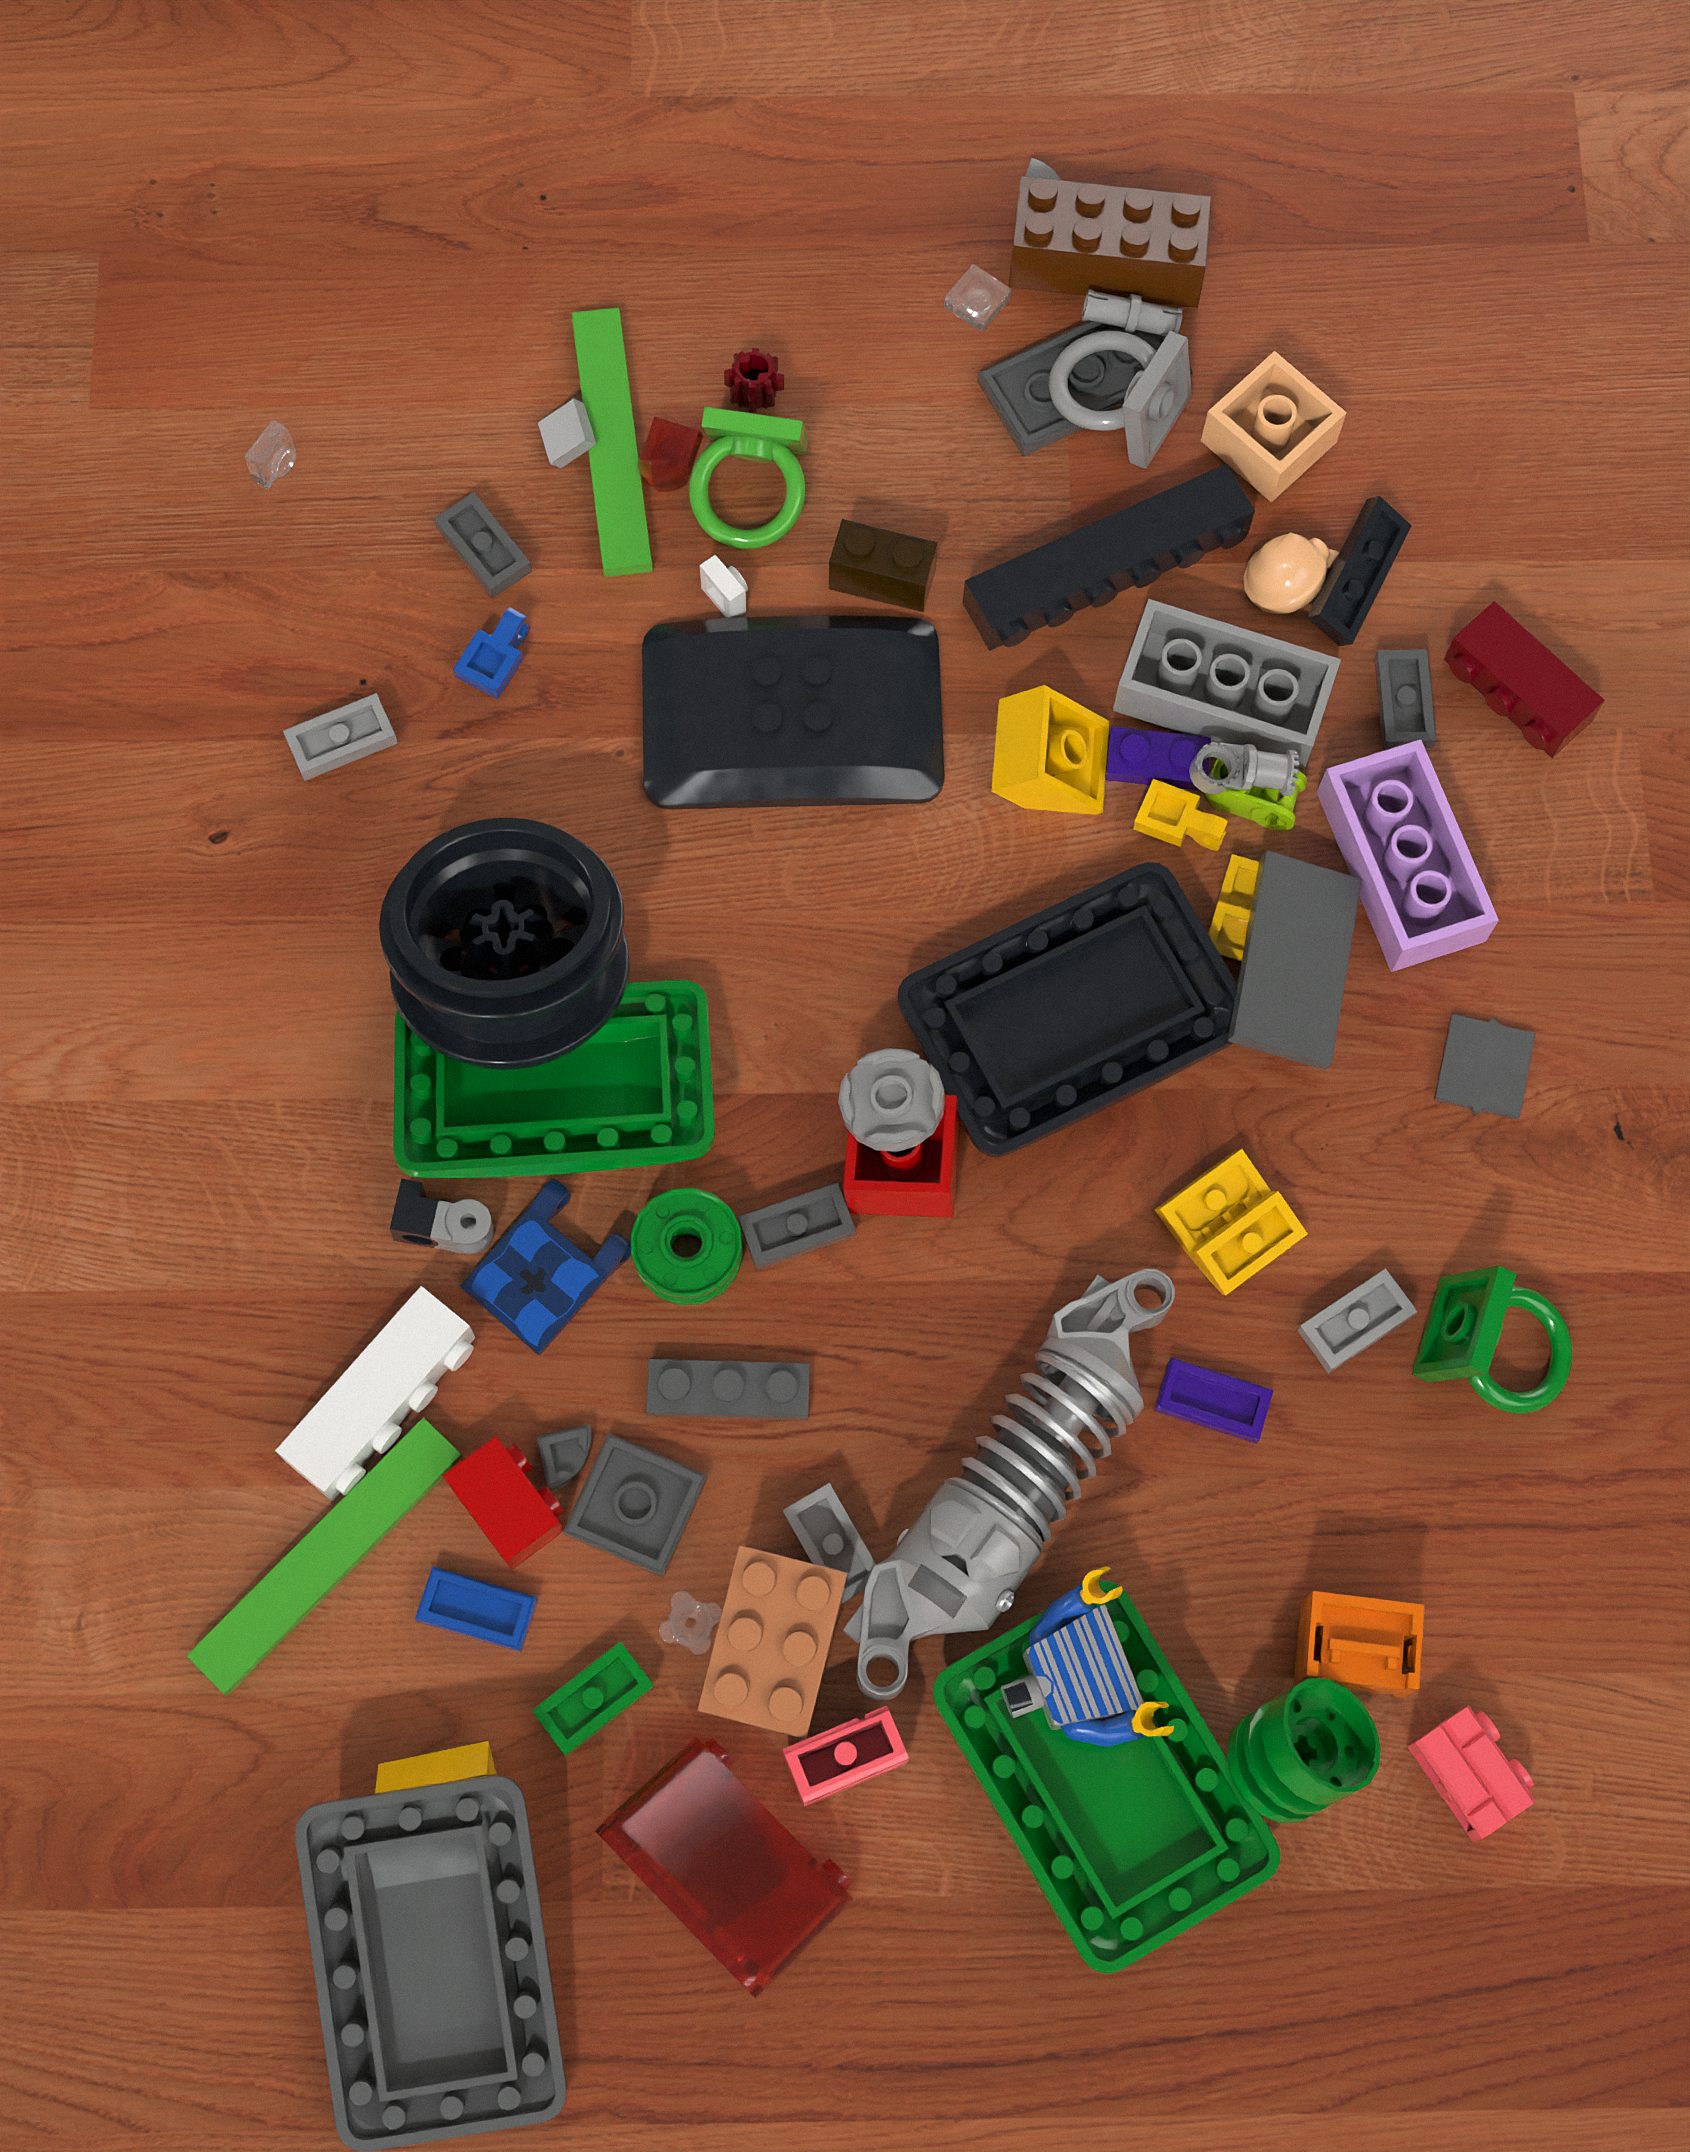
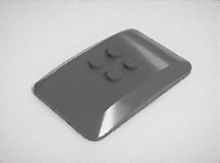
M487 1775L324 1801L310 1806L302 1813L296 1824L295 1841L335 2124L340 2139L349 2148L356 2151L370 2152L538 2124L553 2119L562 2110L566 2101L567 2084L526 1801L522 1788L515 1780L505 1775Z

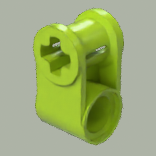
M1217 758L1209 777L1221 780L1220 777L1227 776L1228 772L1224 762ZM1300 771L1299 774H1293L1298 779L1297 782L1292 781L1295 782L1296 787L1290 796L1281 795L1278 789L1254 786L1248 791L1228 788L1220 794H1208L1205 792L1204 794L1209 804L1219 811L1255 821L1269 829L1286 831L1294 827L1296 816L1293 814L1298 794L1306 789L1307 778ZM1280 794L1281 796H1280V800H1279V802H1278V801H1277V798H1278V795Z

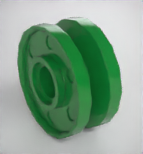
M697 1188L671 1189L654 1197L639 1212L631 1232V1256L644 1286L659 1299L679 1306L702 1305L721 1296L736 1280L743 1261L741 1228L732 1209L715 1194ZM687 1236L697 1238L702 1243V1246L696 1255L683 1258L673 1252L674 1244L679 1239Z

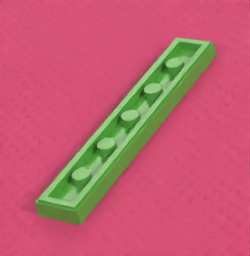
M619 307L573 312L572 321L582 402L585 405L597 444L589 449L588 452L604 577L653 572Z
M423 1417L186 1656L224 1695L229 1696L444 1478L442 1475L462 1460V1454Z

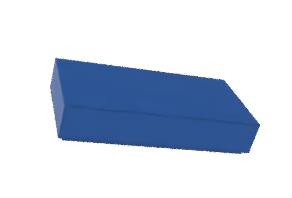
M432 1566L415 1620L522 1652L538 1598Z

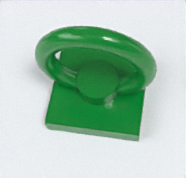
M1498 1265L1443 1276L1439 1280L1411 1375L1428 1383L1467 1378L1474 1391L1494 1408L1513 1414L1532 1413L1554 1401L1567 1383L1572 1366L1570 1333L1560 1312L1547 1298L1529 1288L1513 1286L1517 1274ZM1507 1307L1522 1308L1533 1314L1545 1328L1550 1342L1551 1360L1548 1372L1538 1386L1526 1392L1518 1393L1506 1390L1498 1385L1488 1373L1495 1347L1501 1336Z

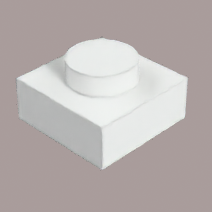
M716 555L700 565L701 589L726 618H740L746 613V591H748L747 584L742 575L733 566L726 568Z

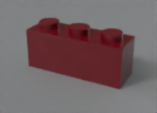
M1495 601L1453 638L1444 657V660L1449 664L1450 670L1460 681L1470 683L1485 697L1488 706L1495 713L1510 719L1522 730L1524 738L1531 746L1544 750L1552 759L1594 720L1605 701Z

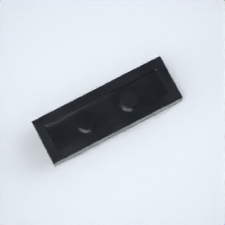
M1381 496L1366 500L1307 616L1312 623L1339 647L1353 644L1412 526Z

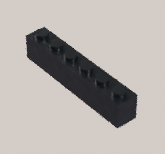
M1226 463L965 580L962 603L989 651L1002 645L1012 647L1024 641L1031 632L1046 625L1057 627L1067 622L1075 612L1090 605L1094 608L1106 605L1119 592L1132 586L1136 588L1146 587L1156 581L1161 573L1178 566L1181 569L1190 567L1201 560L1205 553L1219 547L1229 549L1238 545L1249 533L1255 510Z

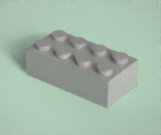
M1148 599L1118 685L1113 711L1187 735L1211 737V742L1236 745L1251 744L1256 747L1257 751L1284 754L1288 749L1296 750L1297 755H1299V766L1297 768L1294 767V769L1304 771L1341 659Z

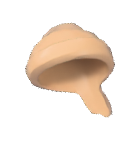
M1290 532L1289 534L1273 538L1255 552L1248 561L1243 576L1244 590L1251 602L1263 612L1276 615L1291 613L1304 607L1321 591L1326 579L1327 568L1332 569L1340 552L1328 549L1322 540L1315 537L1308 540L1301 535Z

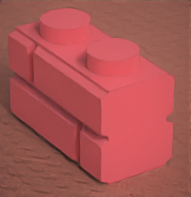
M887 1705L865 1714L861 1720L855 1718L783 1749L785 1762L804 1807L907 1764L909 1759Z
M1468 1705L1409 1744L1407 1748L1469 1838L1474 1842L1494 1832L1507 1821L1534 1804L1536 1800L1529 1792L1534 1787V1783L1526 1769L1514 1758L1508 1762L1495 1742L1500 1740V1734L1493 1722L1482 1711L1475 1714Z

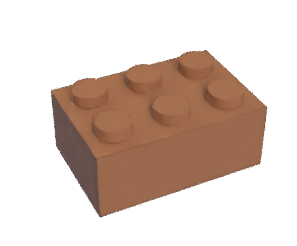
M739 1545L697 1711L807 1739L810 1734L849 1573Z

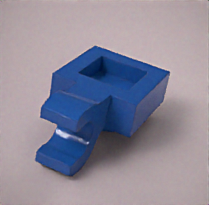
M509 607L501 617L492 635L478 629L453 668L455 677L499 699L523 661L522 652L516 649V647L523 642L530 630V627L524 624L527 616Z

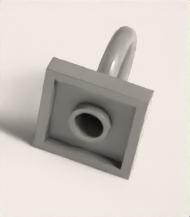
M1100 331L1085 335L1068 345L1059 354L1052 366L1049 376V393L1053 404L1064 418L1085 429L1109 431L1125 427L1129 463L1147 469L1192 397L1188 339L1183 335L1169 331L1156 352L1145 340L1126 332ZM1115 350L1125 352L1136 358L1143 366L1144 371L1140 370L1130 382L1122 408L1111 411H1095L1083 407L1071 396L1068 388V378L1074 366L1084 357L1099 351Z

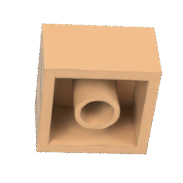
M1274 351L1208 411L1201 442L1272 503L1337 443L1347 412Z

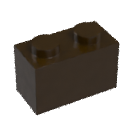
M842 519L829 560V589L924 613L936 571L938 542Z

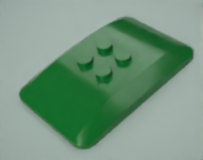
M690 980L628 983L624 996L614 1014L589 1040L556 1060L522 1069H488L473 1066L443 1055L419 1039L406 1025L399 1011L397 1010L393 1152L396 1165L403 1173L409 1176L426 1178L514 1177L634 1168L700 1158L708 1153L714 1145L715 1123L708 1003L706 993L702 987Z
M1099 1580L1100 1589L1105 1593L1120 1587V1585L1114 1582ZM1122 1590V1594L1118 1598L1103 1604H1097L1096 1608L1102 1605L1106 1606L1143 1702H1166L1169 1704V1707L1158 1708L1153 1714V1723L1156 1728L1174 1726L1172 1734L1168 1736L1144 1735L1143 1738L1111 1747H1103L1070 1740L1063 1733L1062 1729L1051 1730L1042 1708L1012 1718L1005 1703L1001 1686L1029 1676L1023 1654L1030 1647L1029 1633L1047 1609L948 1666L938 1675L933 1685V1700L938 1712L1080 1957L1089 1968L1099 1973L1108 1974L1123 1970L1263 1884L1276 1873L1280 1864V1849L1275 1837L1261 1814L1243 1798L1232 1778L1229 1761L1124 1590Z

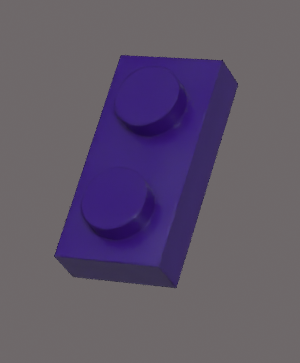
M1111 726L1105 780L1150 785L1152 780L1156 779L1180 789L1201 791L1192 782L1189 769L1191 762L1202 747L1210 744L1211 737ZM1209 757L1203 759L1202 762L1203 770L1207 776Z

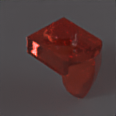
M654 416L637 465L642 477L656 491L671 492L681 489L687 484L703 438L701 431Z

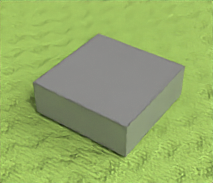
M576 399L570 400L538 422L549 463L558 468L564 467L597 445L585 405Z

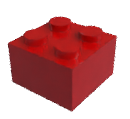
M945 1095L943 1118L930 1137L912 1148L898 1152L875 1150L858 1142L848 1130L843 1192L849 1214L954 1218L960 1136L957 1095Z

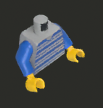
M1107 1566L1089 1572L1085 1576L1083 1584L1076 1586L1050 1604L1029 1633L1030 1647L1023 1654L1029 1676L1001 1686L1005 1703L1012 1718L1042 1708L1051 1730L1062 1729L1063 1733L1070 1740L1103 1747H1111L1143 1738L1144 1735L1168 1736L1174 1730V1726L1155 1727L1153 1723L1154 1712L1158 1708L1169 1707V1704L1166 1702H1143L1105 1605L1096 1608L1097 1604H1103L1116 1599L1122 1594V1586L1108 1593L1100 1589V1576L1111 1570Z

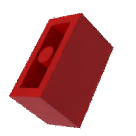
M495 1436L442 1476L512 1571L563 1533L564 1529L557 1517L565 1511L546 1485L537 1491L525 1476L533 1468L515 1443H512L505 1449Z

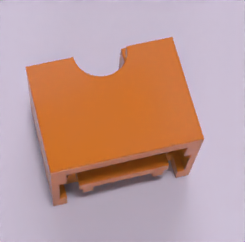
M1312 1591L1300 1602L1294 1685H1298L1309 1678H1322L1332 1680L1347 1689L1365 1691L1371 1695L1391 1694V1697L1402 1699L1419 1690L1425 1605ZM1317 1626H1322L1320 1628V1635H1322L1321 1650L1318 1652L1320 1663L1313 1660Z

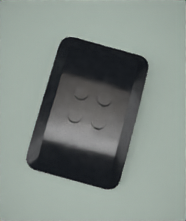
M810 615L741 617L664 623L654 626L644 636L642 643L643 783L647 798L657 807L663 809L921 804L932 801L942 791L945 774L939 639L937 631L929 622L919 618L892 616Z
M1146 862L1136 865L910 974L903 979L898 988L897 1003L928 1063H931L939 1072L945 1094L957 1095L958 1118L973 1145L978 1151L987 1156L1001 1157L1091 1117L1234 1044L1228 1042L1237 983L1171 871L1159 863Z

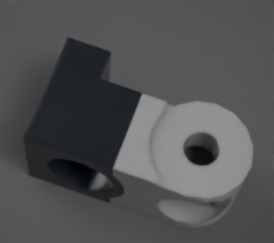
M401 1179L390 1225V1232L394 1241L463 1254H476L484 1251L490 1245L494 1237V1226L489 1210L483 1203L474 1199H463L456 1203L426 1198L422 1182Z

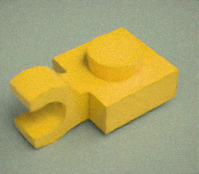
M1153 779L1134 821L1133 830L1181 847L1185 836L1189 835L1201 846L1219 851L1226 835L1225 828L1228 821L1217 815L1197 810L1200 801L1199 795Z

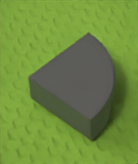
M590 1424L537 1437L547 1486L551 1492L573 1481L586 1465L592 1447Z

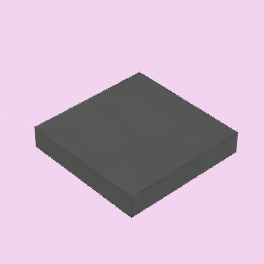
M608 1433L563 1533L570 1538L663 1578L707 1482V1475Z

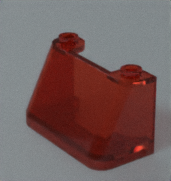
M694 1737L612 1812L594 1831L738 1982L758 2000L853 1901V1898L846 1891L853 1882L830 1858L821 1865L727 1769L734 1760L712 1737L704 1744Z

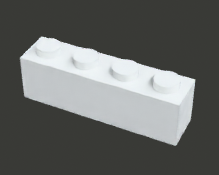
M420 1286L275 1451L286 1463L331 1501L339 1493H342L344 1496L347 1495L364 1477L366 1470L363 1466L376 1451L380 1454L386 1452L395 1443L402 1432V1428L399 1425L412 1410L420 1412L433 1399L438 1390L435 1383L448 1369L456 1371L471 1355L474 1346L470 1343L475 1339L470 1325Z

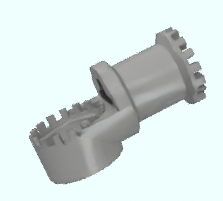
M1211 742L1209 745H1204L1191 762L1189 769L1190 778L1199 790L1208 794H1220L1228 788L1248 791L1254 786L1278 789L1281 795L1290 796L1296 787L1295 782L1292 781L1297 782L1298 779L1293 774H1299V769H1294V767L1297 768L1299 766V755H1297L1296 750L1290 749L1281 754L1257 751L1256 747L1251 744L1236 745ZM1207 757L1220 759L1227 767V777L1222 780H1215L1207 776L1202 767L1203 759Z

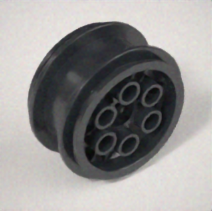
M493 818L479 820L453 828L428 842L411 857L392 881L383 900L379 920L380 942L384 957L390 968L389 975L392 995L399 1014L406 1025L419 1039L439 1053L473 1066L488 1069L508 1070L534 1067L556 1060L581 1046L609 1021L618 1008L628 984L630 956L628 943L623 931L625 911L622 893L613 872L606 862L582 841L554 826L528 819ZM570 923L574 925V927L561 931ZM446 935H450V936L454 937L455 939L459 940V942H458V941H454V940L444 939V937H445ZM524 964L528 965L526 969L520 972L521 966ZM493 967L497 969V974L491 972L489 968Z

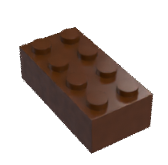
M1021 176L1008 287L1086 296L1088 289H1092L1096 292L1129 298L1131 294L1140 295L1142 297L1141 301L1198 308L1206 269L1211 196Z

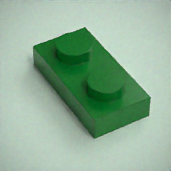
M620 1641L534 1708L532 1712L563 1754L568 1757L653 1690L655 1686Z

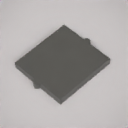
M1452 1014L1449 1020L1434 1100L1470 1108L1471 1113L1474 1115H1478L1482 1111L1518 1120L1521 1113L1536 1033L1499 1025L1496 1019L1485 1022Z

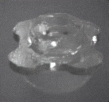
M679 1591L671 1598L672 1610L668 1620L659 1627L660 1637L665 1643L677 1642L682 1646L689 1647L691 1653L695 1655L704 1654L711 1647L709 1638L714 1625L720 1623L722 1610L714 1602L704 1604L694 1600L689 1592ZM688 1618L696 1620V1625L693 1628H688L685 1625Z

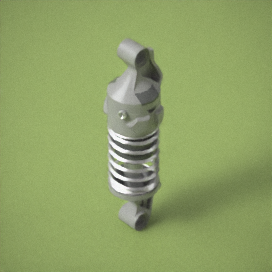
M1143 1269L1112 1284L1100 1275H1097L1081 1299L1070 1302L1054 1314L1046 1339L1039 1347L1038 1353L1035 1354L1037 1367L1045 1378L1034 1373L1020 1375L1023 1387L1044 1407L1042 1408L1019 1394L1005 1395L1009 1409L1022 1421H1014L1003 1415L990 1416L991 1424L998 1433L994 1439L988 1436L975 1437L976 1446L979 1451L974 1458L960 1459L961 1467L964 1470L960 1478L946 1479L945 1483L940 1485L910 1529H906L901 1533L897 1541V1547L890 1557L873 1566L865 1587L863 1603L843 1629V1633L859 1644L856 1681L860 1691L867 1698L876 1702H886L894 1699L902 1692L908 1676V1647L912 1640L933 1634L989 1630L998 1615L1010 1608L1014 1601L1015 1591L1041 1556L1040 1551H1044L1043 1543L1051 1540L1049 1523L1066 1519L1064 1502L1081 1497V1487L1078 1479L1085 1480L1096 1476V1466L1093 1458L1099 1459L1111 1455L1109 1437H1120L1126 1434V1425L1132 1424L1133 1420L1137 1419L1144 1409L1142 1395L1129 1354L1128 1335L1145 1328L1157 1326L1165 1319L1175 1298V1288L1171 1279L1165 1273L1157 1269ZM1139 1289H1150L1159 1296L1161 1305L1154 1309H1146L1136 1302L1134 1292ZM1042 1390H1044L1045 1392L1049 1393V1394L1052 1395V1396L1049 1397V1396H1048L1046 1393H1044ZM1092 1415L1108 1423L1115 1424L1117 1427L1107 1428L1101 1426ZM1082 1429L1095 1434L1102 1445V1449L1085 1446L1077 1438V1435ZM1070 1451L1077 1453L1087 1466V1470L1076 1469L1074 1457ZM1069 1485H1070L1071 1488H1072V1491H1071V1492H1070V1491H1066V1489L1069 1487ZM878 1659L887 1660L895 1666L898 1678L892 1685L887 1687L873 1685L866 1674L868 1665Z

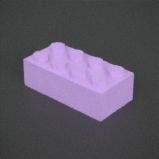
M1420 739L1327 768L1317 790V796L1350 875L1362 879L1359 896L1390 971L1394 972L1486 942L1499 919L1422 740Z

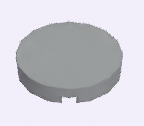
M885 1048L866 1054L857 1061V1066L850 1071L849 1075L848 1072L841 1081L838 1102L845 1127L858 1142L875 1150L898 1152L918 1146L934 1133L943 1118L945 1092L939 1072L931 1063L929 1065L926 1061L920 1059V1055L907 1049Z

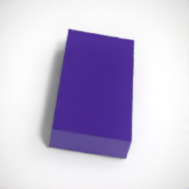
M1171 1357L1154 1411L1257 1444L1261 1436L1273 1390Z

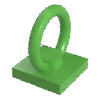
M704 406L702 428L712 443L700 454L690 475L689 500L696 520L708 535L729 547L756 549L776 542L795 525L804 506L806 494L805 478L800 463L794 455H806L808 433L803 421ZM728 455L754 462H775L781 469L786 483V497L780 512L768 524L756 529H738L723 522L714 512L709 501L708 484L717 464Z

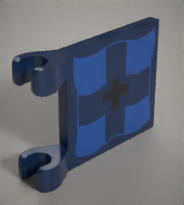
M555 1179L550 1180L545 1185L530 1208L460 1285L465 1292L539 1356L608 1277L631 1256L629 1241L621 1234L615 1233L605 1242L594 1260H592L548 1222L571 1199V1195L566 1187Z

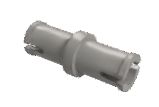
M1088 289L1081 319L1082 321L1089 320L1123 327V332L1134 334V331L1137 330L1167 336L1169 331L1179 333L1183 309L1141 301L1142 297L1140 295L1131 294L1129 298Z

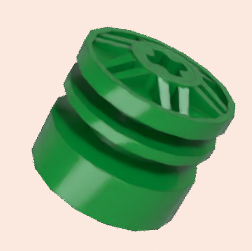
M1309 1678L1239 1719L1229 1735L1227 1757L1235 1784L1243 1798L1258 1813L1278 1823H1299L1370 1784L1379 1769L1381 1745L1374 1721L1364 1704L1350 1690L1329 1679Z

